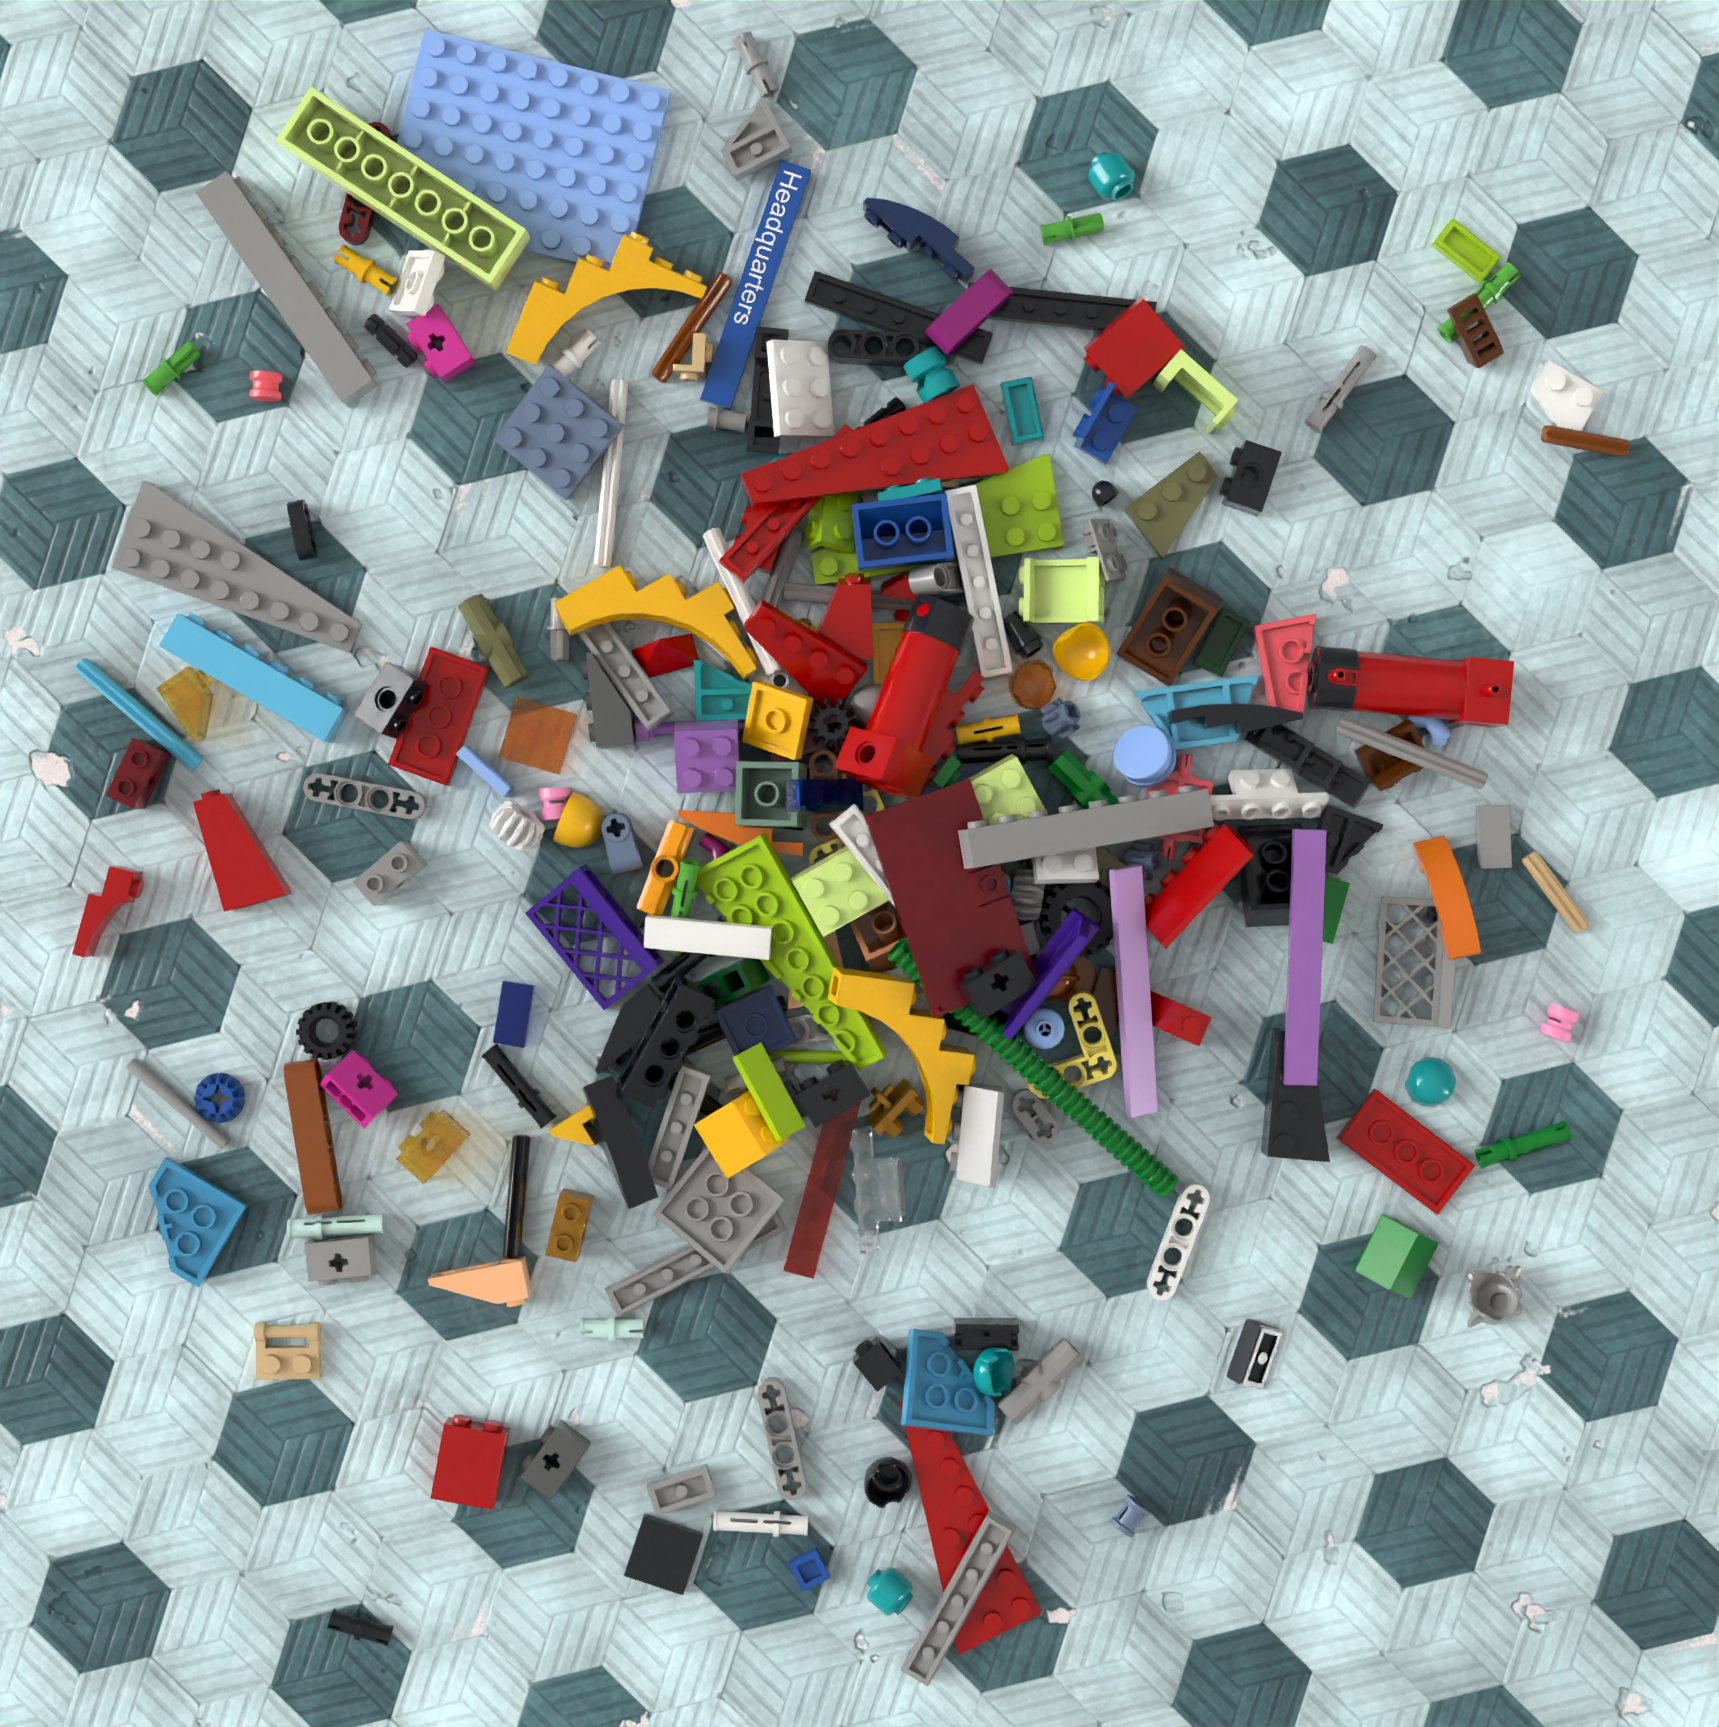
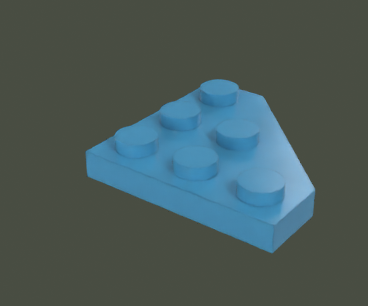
M166 1157L149 1184L151 1197H154L156 1204L157 1220L163 1241L165 1240L168 1250V1262L171 1272L199 1287L204 1282L249 1204L170 1157Z
M910 1329L901 1425L980 1436H993L995 1403L990 1396L978 1390L973 1373L962 1358L959 1359L948 1345L950 1342L941 1332Z

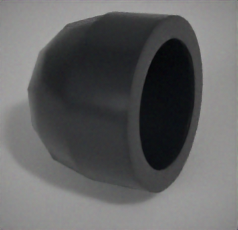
M1099 481L1092 488V498L1099 508L1109 503L1119 494L1117 488L1109 481Z

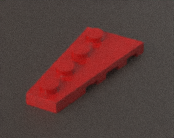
M764 600L760 601L744 622V629L824 709H826L824 698L828 697L831 708H835L837 698H841L843 702L867 671V663Z

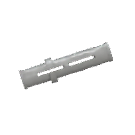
M1360 345L1355 355L1341 371L1327 392L1324 391L1320 395L1319 399L1321 401L1305 420L1309 428L1317 433H1321L1334 413L1341 411L1344 406L1343 401L1358 383L1372 361L1377 357L1370 348ZM1355 367H1357V369H1356L1355 372L1352 374V376L1349 378V380L1347 381V383H1346L1345 385H1343L1344 382L1347 380V378H1348V377L1350 376V374L1352 373V371L1355 369ZM1338 393V395L1334 398V400L1332 401V403L1330 404V406L1327 408V410L1324 411L1325 408L1329 405V403H1330L1331 400L1333 399V397Z

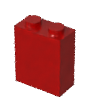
M1141 296L1084 347L1085 352L1088 354L1084 360L1095 373L1100 369L1108 377L1104 382L1107 386L1110 381L1116 384L1112 390L1116 397L1122 393L1127 399L1185 347Z
M457 1414L453 1418L449 1417L443 1426L430 1499L493 1510L498 1499L510 1428L503 1427L502 1422L495 1420H486L484 1423L472 1421V1417Z

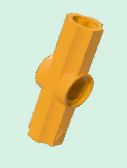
M669 819L656 856L651 863L650 872L638 901L637 909L652 915L663 916L673 886L679 875L681 859H684L695 831L694 828ZM664 859L671 861L674 865L673 874L667 878L662 877L657 870L659 862Z

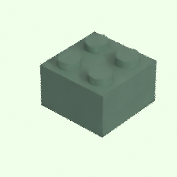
M737 761L735 825L743 827L806 828L808 765L800 762Z

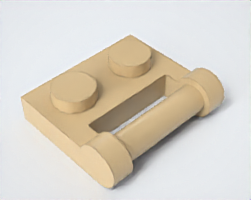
M309 1322V1325L267 1326V1323L255 1324L256 1380L319 1379L322 1376L320 1322ZM268 1338H308L309 1345L268 1346Z

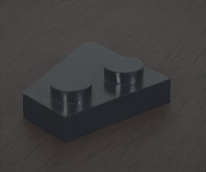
M1327 805L1322 811L1316 829L1327 830L1325 871L1337 875L1348 864V860L1352 856L1357 855L1365 847L1363 844L1374 833H1378L1384 824Z

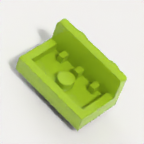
M859 492L845 495H827L809 512L808 522L804 530L806 549L813 550L823 546L846 554L854 551L855 539L851 504H858Z

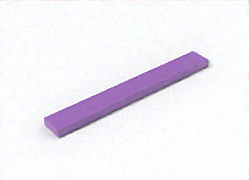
M1292 830L1283 1084L1317 1086L1327 830Z

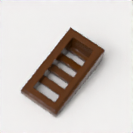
M1473 293L1447 309L1467 363L1476 368H1481L1504 353L1499 338L1477 294ZM1473 309V314L1463 320L1460 316ZM1475 322H1478L1476 326L1472 327L1468 331L1466 330L1467 327L1474 324ZM1480 334L1483 335L1481 338L1472 342V339H1474L1475 337L1479 336Z

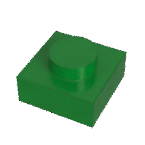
M951 755L931 781V784L938 789L943 788L945 784L947 786L954 784L961 775V772L957 770L961 762Z

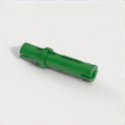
M1561 1121L1560 1123L1509 1139V1137L1501 1138L1499 1143L1475 1149V1157L1477 1162L1481 1161L1479 1163L1481 1169L1506 1160L1513 1162L1516 1161L1518 1156L1564 1141H1570L1572 1139L1569 1127L1565 1129L1568 1124L1565 1121Z

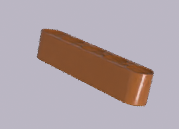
M308 1059L285 1063L284 1080L306 1211L308 1215L339 1211L342 1209V1194L325 1090L319 1085L323 1080L319 1060Z

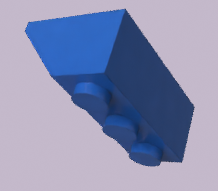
M947 493L851 504L858 572L953 561L954 551Z

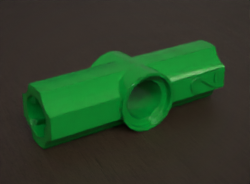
M1067 749L1047 768L1070 791L1069 794L1084 809H1089L1088 802L1107 799L1108 805L1119 804L1118 799L1110 792V787L1093 771L1089 772Z

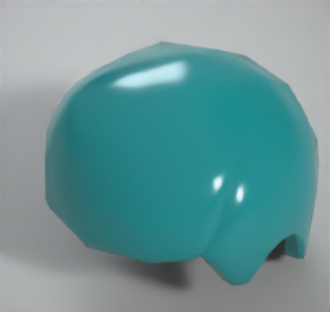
M1426 1057L1416 1062L1410 1068L1405 1082V1089L1410 1099L1420 1106L1434 1107L1450 1098L1455 1088L1456 1078L1451 1066L1442 1059Z
M996 1347L987 1348L982 1351L973 1367V1378L978 1390L988 1396H1001L999 1391L1009 1389L1012 1385L1014 1376L1012 1352L1008 1348Z

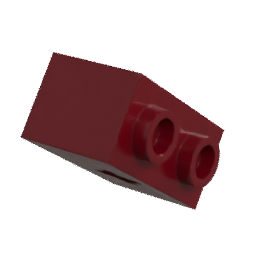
M132 738L105 796L133 809L145 810L171 753L143 739Z

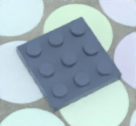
M548 365L493 440L557 494L568 500L625 425L553 365Z

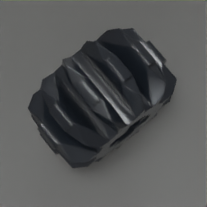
M827 697L824 698L826 709L822 710L817 703L813 705L814 710L819 715L817 717L810 714L809 721L816 722V725L808 726L807 733L819 732L811 741L813 744H816L823 737L825 739L822 745L823 750H828L830 741H834L835 750L840 751L839 739L842 738L845 741L846 732L850 728L848 724L858 722L859 717L851 716L847 718L846 715L853 710V706L849 704L842 711L840 710L842 699L837 698L835 708H831L830 699ZM830 716H836L837 723L841 724L840 730L834 729L835 733L827 732L828 728L823 724L826 718L830 720Z

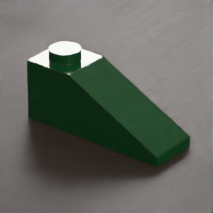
M742 958L695 983L711 991L715 999L716 1008L768 982L770 978L759 959ZM690 1011L680 1012L677 1015L678 1019L684 1020L688 1018Z

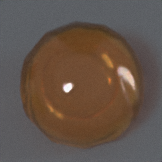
M1028 660L1015 667L1008 682V689L1013 701L1024 709H1039L1049 703L1057 687L1053 677V668L1041 660Z

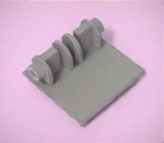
M1088 519V524L1084 525L1085 531L1082 534L1087 548L1095 546V548L1088 550V553H1098L1105 576V585L1113 583L1114 580L1127 579L1125 574L1127 562L1124 555L1118 552L1115 542L1118 541V534L1114 524L1109 523L1108 519Z

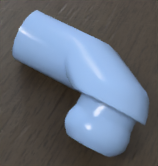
M1407 716V719L1412 721L1415 727L1425 728L1431 734L1430 740L1433 745L1443 746L1447 743V738L1450 737V730L1441 719Z

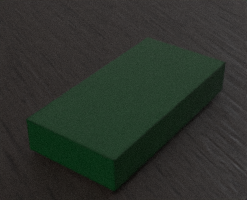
M1222 607L1192 664L1221 678L1251 621Z

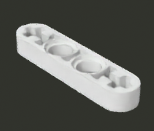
M1188 1183L1182 1188L1147 1278V1289L1152 1297L1157 1300H1168L1176 1292L1210 1201L1209 1192L1199 1183ZM1197 1189L1203 1200L1194 1203L1192 1211L1198 1213L1195 1218L1188 1212L1180 1211L1182 1207H1185L1187 1210L1189 1209L1191 1201L1187 1198L1188 1193L1194 1194ZM1182 1218H1187L1192 1222V1230L1187 1235H1179L1175 1230V1224ZM1172 1247L1181 1251V1259L1173 1265L1166 1263L1164 1260V1253ZM1162 1265L1169 1271H1176L1174 1276L1170 1273L1167 1274L1165 1282L1169 1285L1168 1290L1162 1289L1160 1293H1157V1288L1153 1284L1155 1281L1160 1282L1164 1275L1163 1270H1158L1159 1266Z

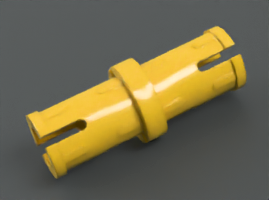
M341 246L338 251L349 257V260L336 253L334 263L357 275V280L362 283L368 282L387 297L394 292L393 289L384 284V281L396 288L399 281L396 277L378 268L376 262L368 258L366 260L349 249L348 246Z
M1018 714L992 720L986 717L981 722L956 726L959 745L987 740V743L994 742L993 738L1021 734ZM1003 726L1001 729L974 733V731Z

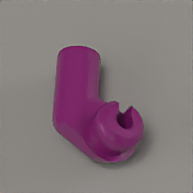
M708 832L699 842L701 847L712 854V861L730 852L727 845Z

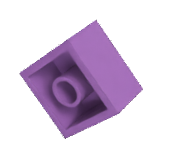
M739 720L675 722L673 733L677 793L736 791L737 761H741Z

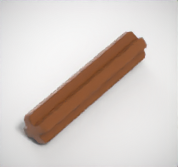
M1552 425L1544 426L1541 434V440L1544 443L1625 457L1629 453L1630 442L1626 439Z

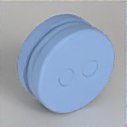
M1140 725L1129 729L1119 738L1114 748L1113 757L1117 769L1130 784L1137 787L1149 788L1162 783L1170 776L1176 764V751L1173 744L1163 731L1151 725Z

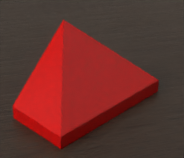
M692 633L658 639L631 650L632 655L649 678L694 666V660H699Z

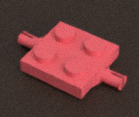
M1180 753L1178 770L1172 772L1162 783L1147 788V792L1167 789V795L1178 794L1177 787L1196 784L1197 790L1208 789L1209 795H1212L1214 782L1198 779L1190 774L1193 755ZM1205 828L1157 836L1164 840L1162 848L1163 858L1174 860L1176 842L1189 841L1202 844Z

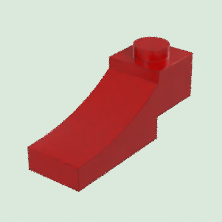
M109 866L102 893L88 894L72 952L73 955L81 957L94 956L99 940L113 916L125 903H133L136 898L140 897L144 886V881L141 880L143 872L122 866Z

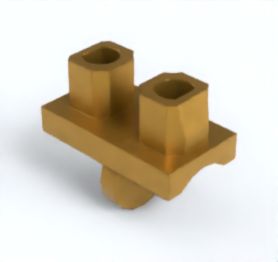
M903 1078L895 1088L889 1083L882 1092L875 1086L870 1090L876 1098L868 1105L872 1112L865 1120L878 1135L883 1133L895 1139L904 1127L896 1117L903 1110L911 1117H914L924 1108V1105L918 1098L916 1090Z

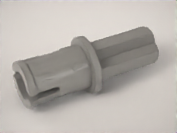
M550 598V626L547 627V630L550 631V658L553 661H567L569 659V633L554 610V602L561 598Z

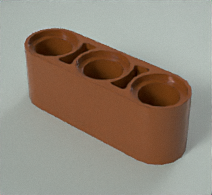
M823 749L813 753L809 762L810 815L813 835L819 840L828 841L836 837L835 831L829 836H821L816 830V824L821 818H829L833 821L839 816L838 770L834 768L837 761L834 753ZM826 755L832 759L833 766L829 772L820 773L816 770L814 764L819 756ZM823 786L829 787L834 794L833 800L826 805L818 803L815 798L816 791Z

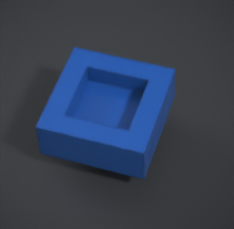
M817 1547L788 1562L802 1592L831 1578V1574Z

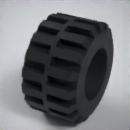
M1099 882L1056 883L1054 887L1048 889L1042 902L1040 917L1038 918L1041 924V932L1045 935L1047 941L1062 923L1061 912L1064 905L1071 899L1085 898L1092 902L1096 908V924L1099 925V930L1079 956L1094 955L1102 948L1110 945L1109 942L1113 938L1111 893L1107 886Z

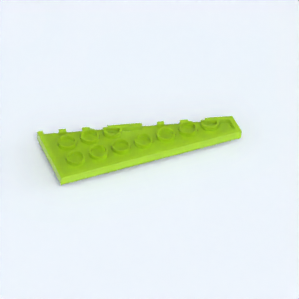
M1050 454L1039 456L1009 469L1005 474H997L975 484L990 558L1064 547ZM952 534V543L954 551L953 561H958ZM855 542L854 551L848 554L830 548H824L811 554L816 585L837 583L839 578H845V575L849 573L864 574V578L909 572L915 568L932 565L926 564L858 572Z

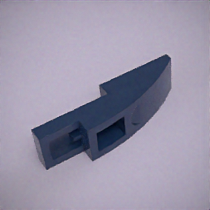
M869 197L864 200L863 211L866 212L864 214L865 219L874 227L878 228L881 226L889 233L887 235L888 239L897 248L901 249L904 246L910 252L919 243L921 245L919 247L920 251L933 261L936 258L943 264V271L953 281L957 282L959 279L966 284L973 276L975 268L954 250L959 243V236L931 216L901 203Z

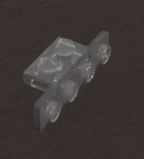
M862 1126L852 1130L850 1147L854 1154L852 1178L856 1184V1199L854 1203V1209L858 1215L856 1239L860 1246V1254L868 1255L880 1249L878 1221H902L906 1219L902 1156H874L872 1127Z

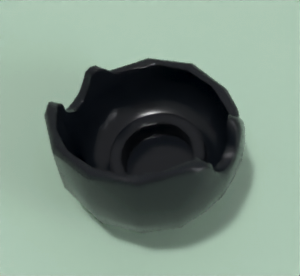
M883 1457L875 1460L866 1469L864 1478V1491L869 1502L879 1508H885L886 1504L890 1502L900 1503L911 1488L912 1475L907 1465L901 1460L893 1457Z

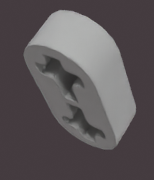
M1028 1089L1016 1092L1012 1098L1011 1105L1014 1113L1037 1142L1041 1144L1053 1142L1059 1133V1126L1056 1120L1036 1094ZM1024 1096L1026 1099L1032 1097L1034 1099L1031 1106L1036 1112L1035 1114L1030 1116L1026 1109L1018 1110L1017 1107L1021 1104L1019 1101L1020 1097ZM1040 1117L1044 1124L1052 1123L1053 1126L1049 1129L1051 1132L1050 1136L1046 1137L1044 1134L1038 1136L1036 1134L1039 1131V1127L1034 1121L1035 1119Z

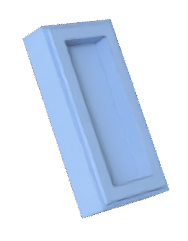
M462 746L456 753L460 759L503 797H508L514 790V786L472 748Z

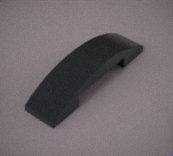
M757 327L747 452L779 454L780 437H774L766 342L770 340H788L789 329Z

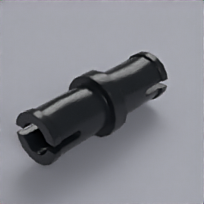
M334 1608L327 1629L353 1635V1639L360 1641V1638L388 1646L394 1626L367 1619L368 1616L361 1614V1617Z

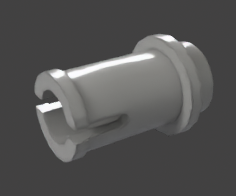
M716 405V408H709L707 426L713 427L715 431L716 428L744 433L747 418L746 412L741 413L719 409V405Z

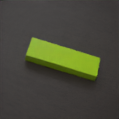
M761 1042L732 1058L776 1142L806 1127Z

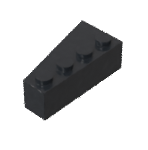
M1272 1028L1261 1152L1267 1157L1330 1162L1318 1080L1317 1086L1283 1084L1285 1029Z

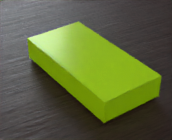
M1454 218L1450 220L1431 244L1432 247L1479 284L1483 282L1502 258Z

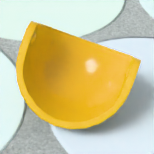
M1081 623L1066 630L1058 637L1052 648L1053 656L1060 668L1071 677L1081 681H1090L1097 678L1106 669L1110 660L1111 652L1105 633L1092 623Z
M573 792L562 812L553 841L572 848H583L595 843L602 834L601 826L604 820L603 811L600 806L591 798Z

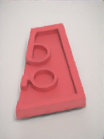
M1316 614L1253 626L1268 706L1304 712L1308 682L1307 673L1312 651V634Z

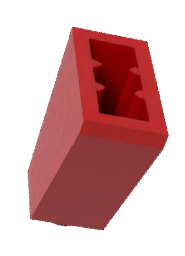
M849 573L845 575V578L838 579L816 633L858 659H873L870 577L864 578V574Z

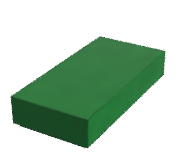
M1326 876L1323 941L1333 944L1350 883Z

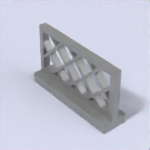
M1381 897L1373 1022L1451 1028L1455 960L1449 961L1440 933L1442 927L1439 917L1436 922L1427 928L1415 915L1425 906H1435L1433 900ZM1388 903L1401 904L1409 913L1396 926L1387 917ZM1407 905L1420 906L1412 912ZM1413 917L1423 928L1424 932L1410 943L1398 929ZM1386 922L1393 928L1387 934ZM1437 926V934L1435 938V936L1430 931ZM1396 932L1407 946L1396 956L1392 957L1385 949V940ZM1428 934L1436 943V949L1425 960L1413 945ZM1411 949L1422 963L1407 974L1396 960ZM1385 953L1390 961L1383 966ZM1435 957V964L1433 969L1428 962ZM1394 963L1405 977L1393 988H1390L1383 980V971ZM1426 965L1434 974L1433 983L1422 991L1411 977ZM1409 980L1420 994L1405 1005L1394 991ZM1383 984L1388 992L1381 997ZM1433 988L1431 1001L1426 994ZM1392 994L1403 1009L1394 1016H1381V1002ZM1424 997L1432 1006L1431 1019L1416 1018L1409 1008ZM1405 1011H1407V1013H1408L1412 1018L1399 1017V1016H1401Z

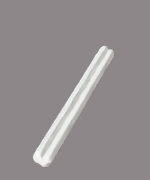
M719 528L710 529L703 534V538L744 625V622L756 606L745 582L743 584L719 563V559L729 548ZM747 632L765 673L771 675L780 671L783 667Z

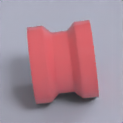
M271 371L250 372V380L253 382V389L249 391L250 399L265 402H278L282 400V394L279 391L282 374Z

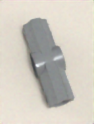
M1063 1337L1041 1361H1035L1024 1371L1019 1379L1020 1382L998 1403V1407L1012 1422L1018 1425L1040 1402L1047 1401L1058 1390L1061 1380L1083 1359V1356Z

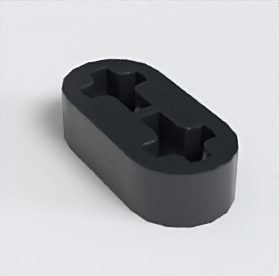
M302 499L288 502V516L299 560L317 558V547L306 501Z

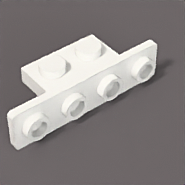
M1291 769L1231 770L1228 781L1232 795H1209L1213 820L1217 821L1224 819L1252 820L1321 817L1322 811L1326 808L1329 801V796L1326 792L1298 793Z

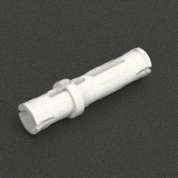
M715 1510L713 1531L773 1533V1537H779V1534L807 1536L809 1516L781 1515V1511H774V1514Z

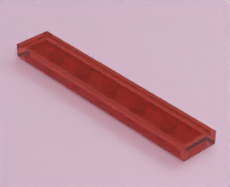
M832 1088L830 1095L833 1098L837 1097L838 1089ZM861 1101L822 1124L783 1271L814 1279Z

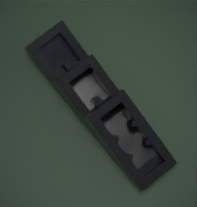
M1239 703L1200 705L1167 712L1169 724L1200 717L1203 729H1208L1234 722L1236 734L1304 719L1302 712L1273 706Z
M1282 724L1250 731L1244 738L1245 741L1353 809L1356 808L1371 785V780L1345 766L1342 761L1319 749L1314 743Z
M611 1075L584 1086L582 1090L593 1113V1122L605 1147V1156L628 1210L658 1198L641 1144L614 1076Z

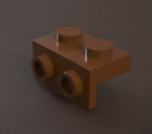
M1409 719L1385 732L1424 748L1414 723ZM1363 745L1354 750L1366 778L1371 780V784L1379 791L1395 786L1401 779L1424 768L1368 745Z

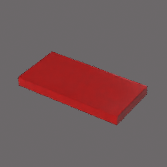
M430 646L419 679L428 684L429 687L425 692L422 703L415 708L408 719L407 728L399 734L388 765L449 786L459 759L456 753L464 745L491 668Z
M1376 1089L1371 1091L1336 1137L1436 1215L1440 1213L1476 1166Z

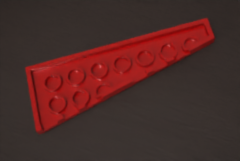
M972 384L744 472L740 475V478L752 506L789 502V500L811 497L813 499L827 495H845L859 491L885 490L894 485L904 487L913 485L916 481L923 478H940V482H948L954 479H972L994 474L1002 475L1009 471V467L976 389Z
M903 1400L900 1401L901 1411L903 1407ZM905 1426L944 1592L990 1509L949 1431ZM1008 1544L954 1639L959 1655L1041 1614V1609Z

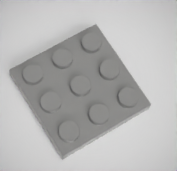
M706 1147L652 1214L720 1271L727 1274L786 1199L747 1167L726 1179L711 1152Z

